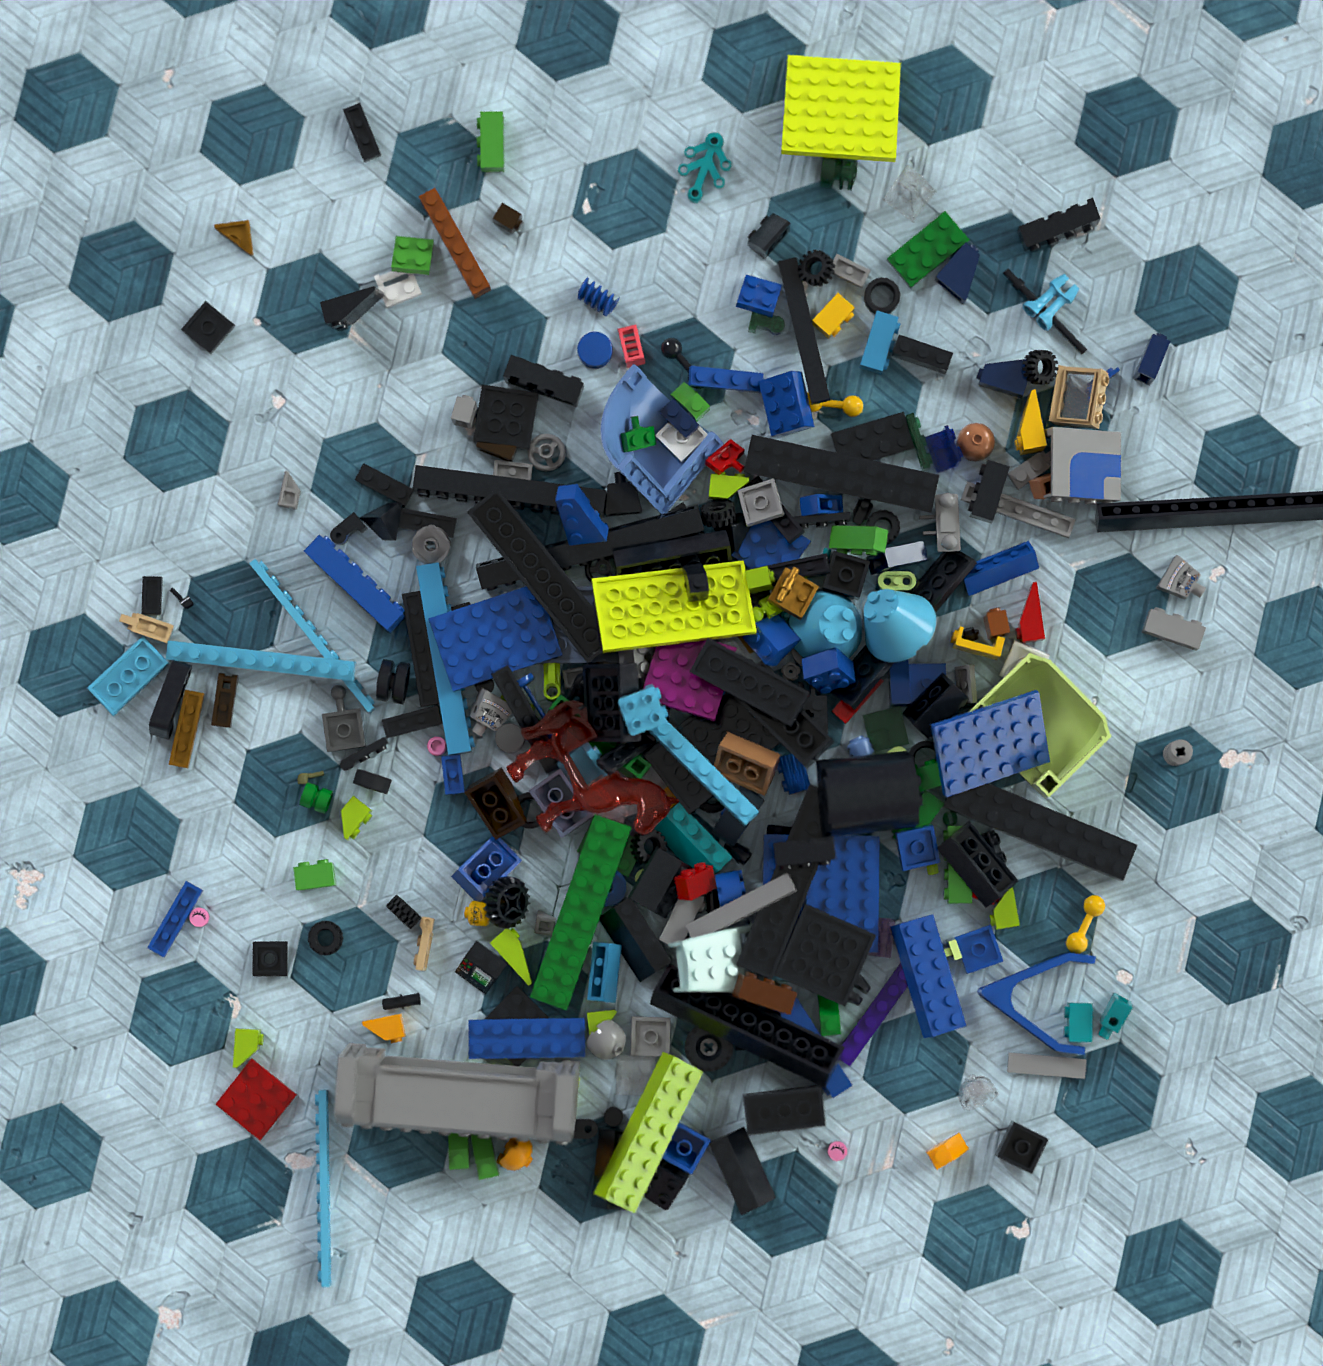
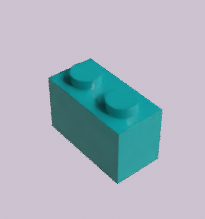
M1067 1002V1006H1064V1018H1067V1026H1064L1063 1030L1064 1038H1067L1068 1042H1092L1093 1003Z

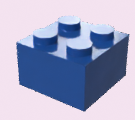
M836 647L802 659L804 680L821 694L830 693L834 689L844 688L856 682L853 661Z

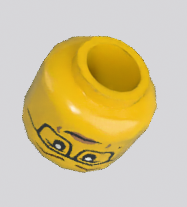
M472 901L469 907H465L464 917L468 918L470 925L487 926L489 924V918L485 916L487 911L483 909L486 903L483 901Z

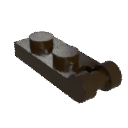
M225 673L218 674L212 726L231 728L239 679L238 675L232 674V676H227ZM224 683H229L230 689L223 688Z

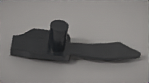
M865 498L858 500L853 510V523L861 526L868 519L873 509V504L870 503L872 500Z

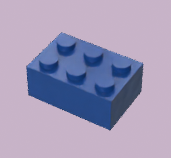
M789 371L759 381L772 437H784L815 427L802 372Z

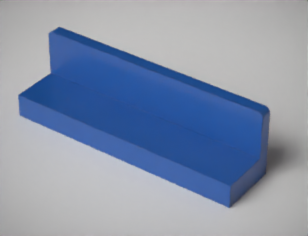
M1026 541L976 561L977 564L963 581L968 595L971 596L1039 569L1036 552L1030 542Z

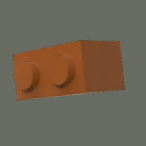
M1000 607L993 608L983 617L988 640L994 639L997 636L1004 637L1010 633L1006 610H1001Z

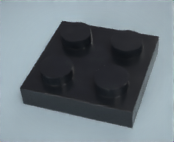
M205 301L181 330L209 354H212L235 327V324Z

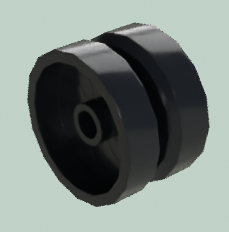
M383 659L377 678L376 700L387 702L392 691L393 703L404 705L410 679V663L400 662L395 672L394 661Z

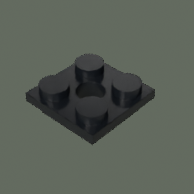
M253 941L252 976H288V941ZM268 953H272L275 956L274 963L270 965L265 962V956Z

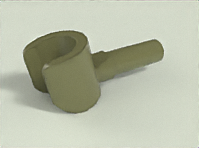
M324 772L301 773L298 775L297 783L307 784L308 778L323 776Z

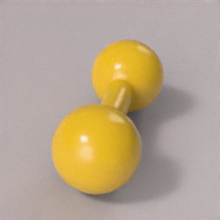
M807 392L811 412H817L821 407L843 409L847 416L856 417L863 411V401L858 396L851 395L846 397L844 401L830 400L811 405L809 392Z
M1091 895L1084 901L1083 907L1086 916L1078 932L1071 933L1066 939V947L1071 953L1080 954L1086 950L1088 940L1085 934L1093 917L1100 916L1105 910V902L1100 896Z

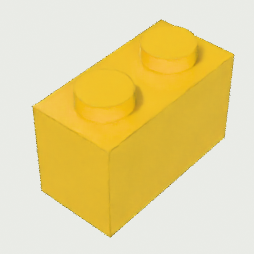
M837 293L812 320V324L828 339L831 336L835 337L842 328L840 326L844 321L848 323L853 318L855 307Z

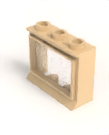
M1058 365L1049 421L1057 426L1099 429V425L1103 420L1102 408L1106 402V386L1109 384L1108 372L1101 368L1093 369Z

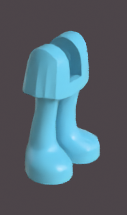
M1065 274L1049 282L1050 288L1035 301H1027L1022 305L1023 310L1029 316L1035 317L1054 296L1057 297L1036 318L1037 324L1045 331L1051 328L1052 318L1065 303L1071 304L1079 291L1075 284L1065 294L1060 290L1069 280Z

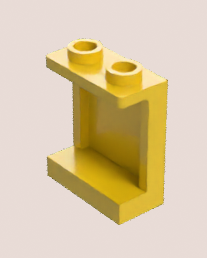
M960 626L952 633L950 643H953V649L994 660L1001 656L1005 641L1003 637L997 636L994 639L993 646H988L962 639L964 627Z

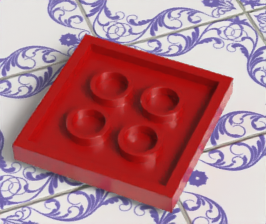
M251 1058L215 1105L257 1139L262 1140L297 1094Z

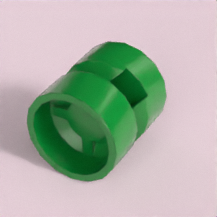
M307 782L299 805L309 809L314 807L315 811L326 814L333 797V791L326 788L319 790L317 785Z

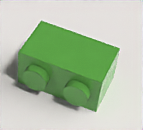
M328 859L317 860V864L310 865L309 862L298 863V867H293L296 890L298 891L336 886L334 863H329Z

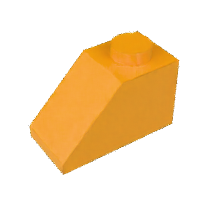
M402 1013L362 1022L364 1027L385 1041L390 1040L391 1043L400 1042L402 1037L406 1036Z
M959 1132L927 1150L926 1153L935 1169L938 1170L968 1151L969 1148Z

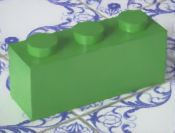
M503 111L480 112V118H477V129H480V136H477V148H480L481 155H477V166H481L482 172H504Z
M832 526L829 548L844 554L851 552L853 555H862V552H866V555L877 556V553H885L888 530L877 526Z

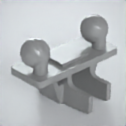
M944 493L935 495V515H921L919 520L936 519V531H925L923 536L937 535L938 552L960 551L958 494Z

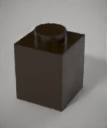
M501 203L492 218L493 223L512 234L515 230L518 231L523 224L522 214L504 203Z

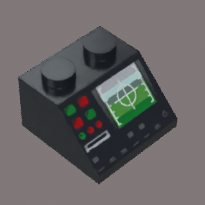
M476 941L461 961L455 973L486 995L508 963L482 943Z

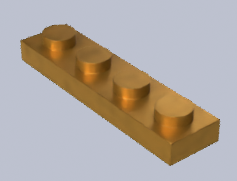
M185 689L169 765L189 768L205 696L204 693Z

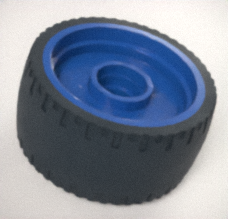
M743 786L739 789V792L759 810L765 800L754 791ZM724 808L721 813L722 816L712 829V832L724 842L734 846L750 822L744 826Z

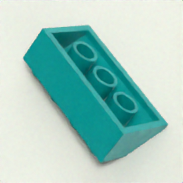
M680 802L654 826L655 830L660 831L661 835L665 836L664 841H667V846L681 861L695 868L694 865L697 863H706V865L713 866L715 875L733 858L691 814L687 813Z

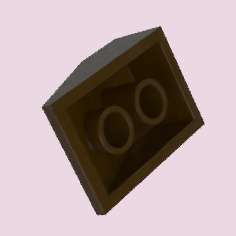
M502 767L472 783L464 792L495 840L527 823L514 787Z

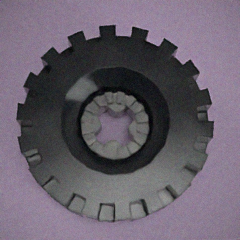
M694 1027L687 1035L685 1041L686 1057L699 1070L713 1072L721 1069L729 1062L732 1056V1043L703 1029ZM707 1042L709 1044L712 1042L714 1050L712 1052H705L704 1043Z

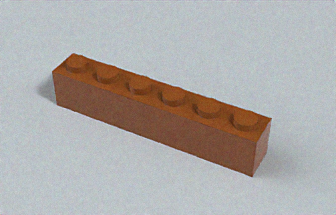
M436 188L418 196L474 299L491 291L487 279Z

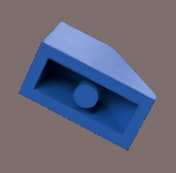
M814 494L800 497L801 516L844 512L842 496Z

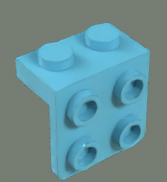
M653 684L645 686L644 690L618 700L631 735H636L667 723L665 718L668 716L665 705L661 706L659 701L662 698L658 687L654 688Z
M584 742L557 762L558 767L577 791L601 774L606 781L613 777L612 774L610 776L607 775L596 765V760L602 754L596 746L592 748L588 742Z

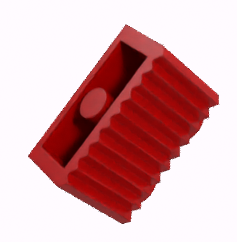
M697 863L694 865L695 868L681 871V875L674 878L678 898L693 901V899L716 889L713 866L706 865V863Z

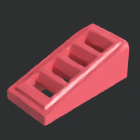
M636 324L619 328L618 333L627 368H630L633 364L636 366L645 364ZM631 333H634V334H635L634 336H630V337H626V338L623 337V335H627V334H631ZM636 340L635 343L625 345V343ZM638 348V350L627 352V350Z

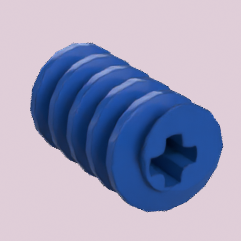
M587 277L578 291V299H584L585 304L591 302V308L597 306V312L603 311V315L608 316L617 306L620 297L613 300L614 293L607 296L608 289L601 292L602 286L594 288L596 282L593 281L591 284H588L589 277Z

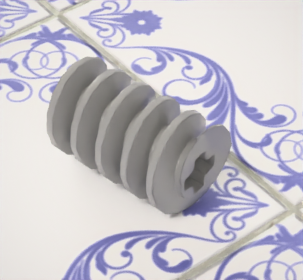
M1185 740L1171 742L1163 750L1164 760L1172 766L1187 763L1193 755L1192 746Z

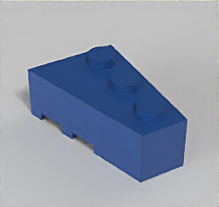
M577 484L558 486L555 501L569 546L607 541L609 526L601 520L598 511L594 510L589 504V499Z

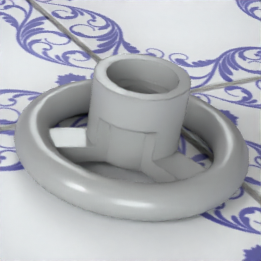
M542 434L535 437L531 441L530 450H528L530 463L541 471L557 469L563 463L566 455L563 442L552 434ZM548 439L553 441L551 444L544 443L539 448L535 447L541 440ZM558 446L560 456L553 464L551 457L554 454V449ZM545 449L550 450L548 455L543 454ZM533 453H537L543 459H546L547 466L539 464L535 460Z

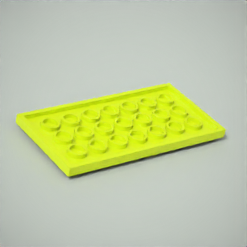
M744 560L703 565L709 585L708 600L688 602L683 568L593 578L591 582L603 653L704 641L708 638L720 639L756 634L757 630L745 575Z

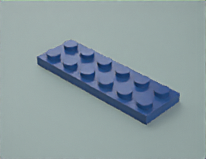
M585 1018L468 1020L469 1059L586 1057Z

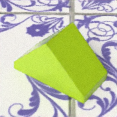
M613 1009L587 1013L589 1035L591 1032L595 1033L598 1030L596 1027L598 1024L605 1020H611L617 1011Z

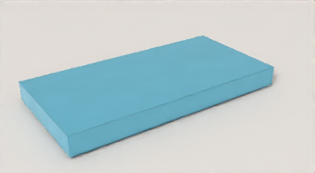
M142 636L87 689L112 716H115L170 663Z

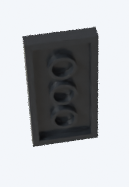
M904 412L831 433L836 453L873 461L915 448Z

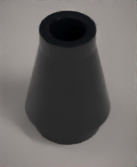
M725 843L723 846L738 864L745 865L752 856L750 849L739 843H736L734 846Z

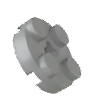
M428 525L419 529L414 535L412 550L415 557L423 563H440L447 557L451 541L443 529L435 525ZM427 541L435 542L436 548H427Z

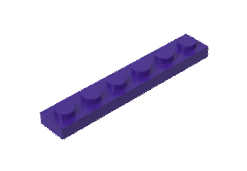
M901 962L842 1043V1046L845 1048L840 1060L848 1066L853 1064L908 987Z

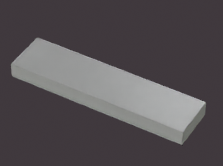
M1008 1053L1007 1072L1085 1079L1086 1059Z

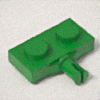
M639 416L630 417L632 428L627 432L621 433L623 451L630 452L657 445L654 426L640 427Z

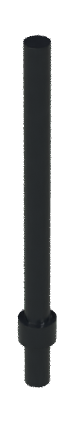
M1009 268L1003 272L1013 283L1012 286L1017 291L1019 290L1029 301L1038 299L1024 285L1025 282L1021 278L1018 279ZM1044 306L1040 312L1042 313L1043 311H1045L1047 307ZM1054 315L1052 324L1083 355L1088 349Z

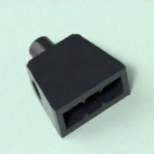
M615 472V483L607 484L606 517L642 514L636 488L626 481L621 472Z

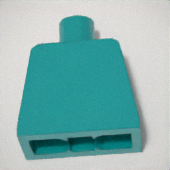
M1115 992L1113 993L1100 1018V1024L1103 1026L1098 1033L1099 1036L1108 1040L1113 1031L1116 1033L1120 1031L1133 1009L1131 1001ZM1115 1017V1021H1109L1110 1018Z

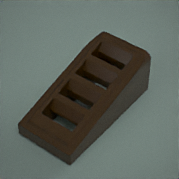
M477 442L476 444L477 450L509 462H513L517 452V447L512 445Z

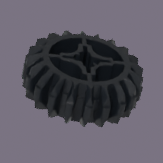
M510 876L498 877V880L492 881V886H488L489 892L484 893L487 896L486 900L483 901L486 903V906L483 908L487 911L485 916L496 927L504 929L516 927V924H521V919L526 918L525 912H529L527 906L531 904L528 902L530 895L527 892L529 889L518 878Z

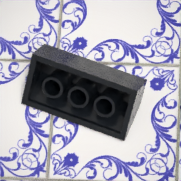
M970 821L937 847L942 856L949 862L985 908L998 900L1018 882V879Z
M625 899L601 915L599 921L614 944L622 945L621 954L639 982L647 979L672 962L632 899Z
M744 1126L710 1141L709 1145L741 1215L759 1208L776 1198Z
M599 1128L591 1207L626 1210L594 1194L624 1130Z

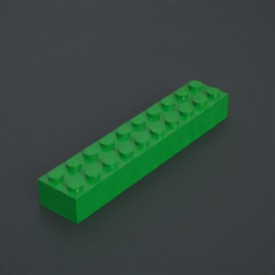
M598 814L594 815L530 998L564 1010L568 1009L632 826Z

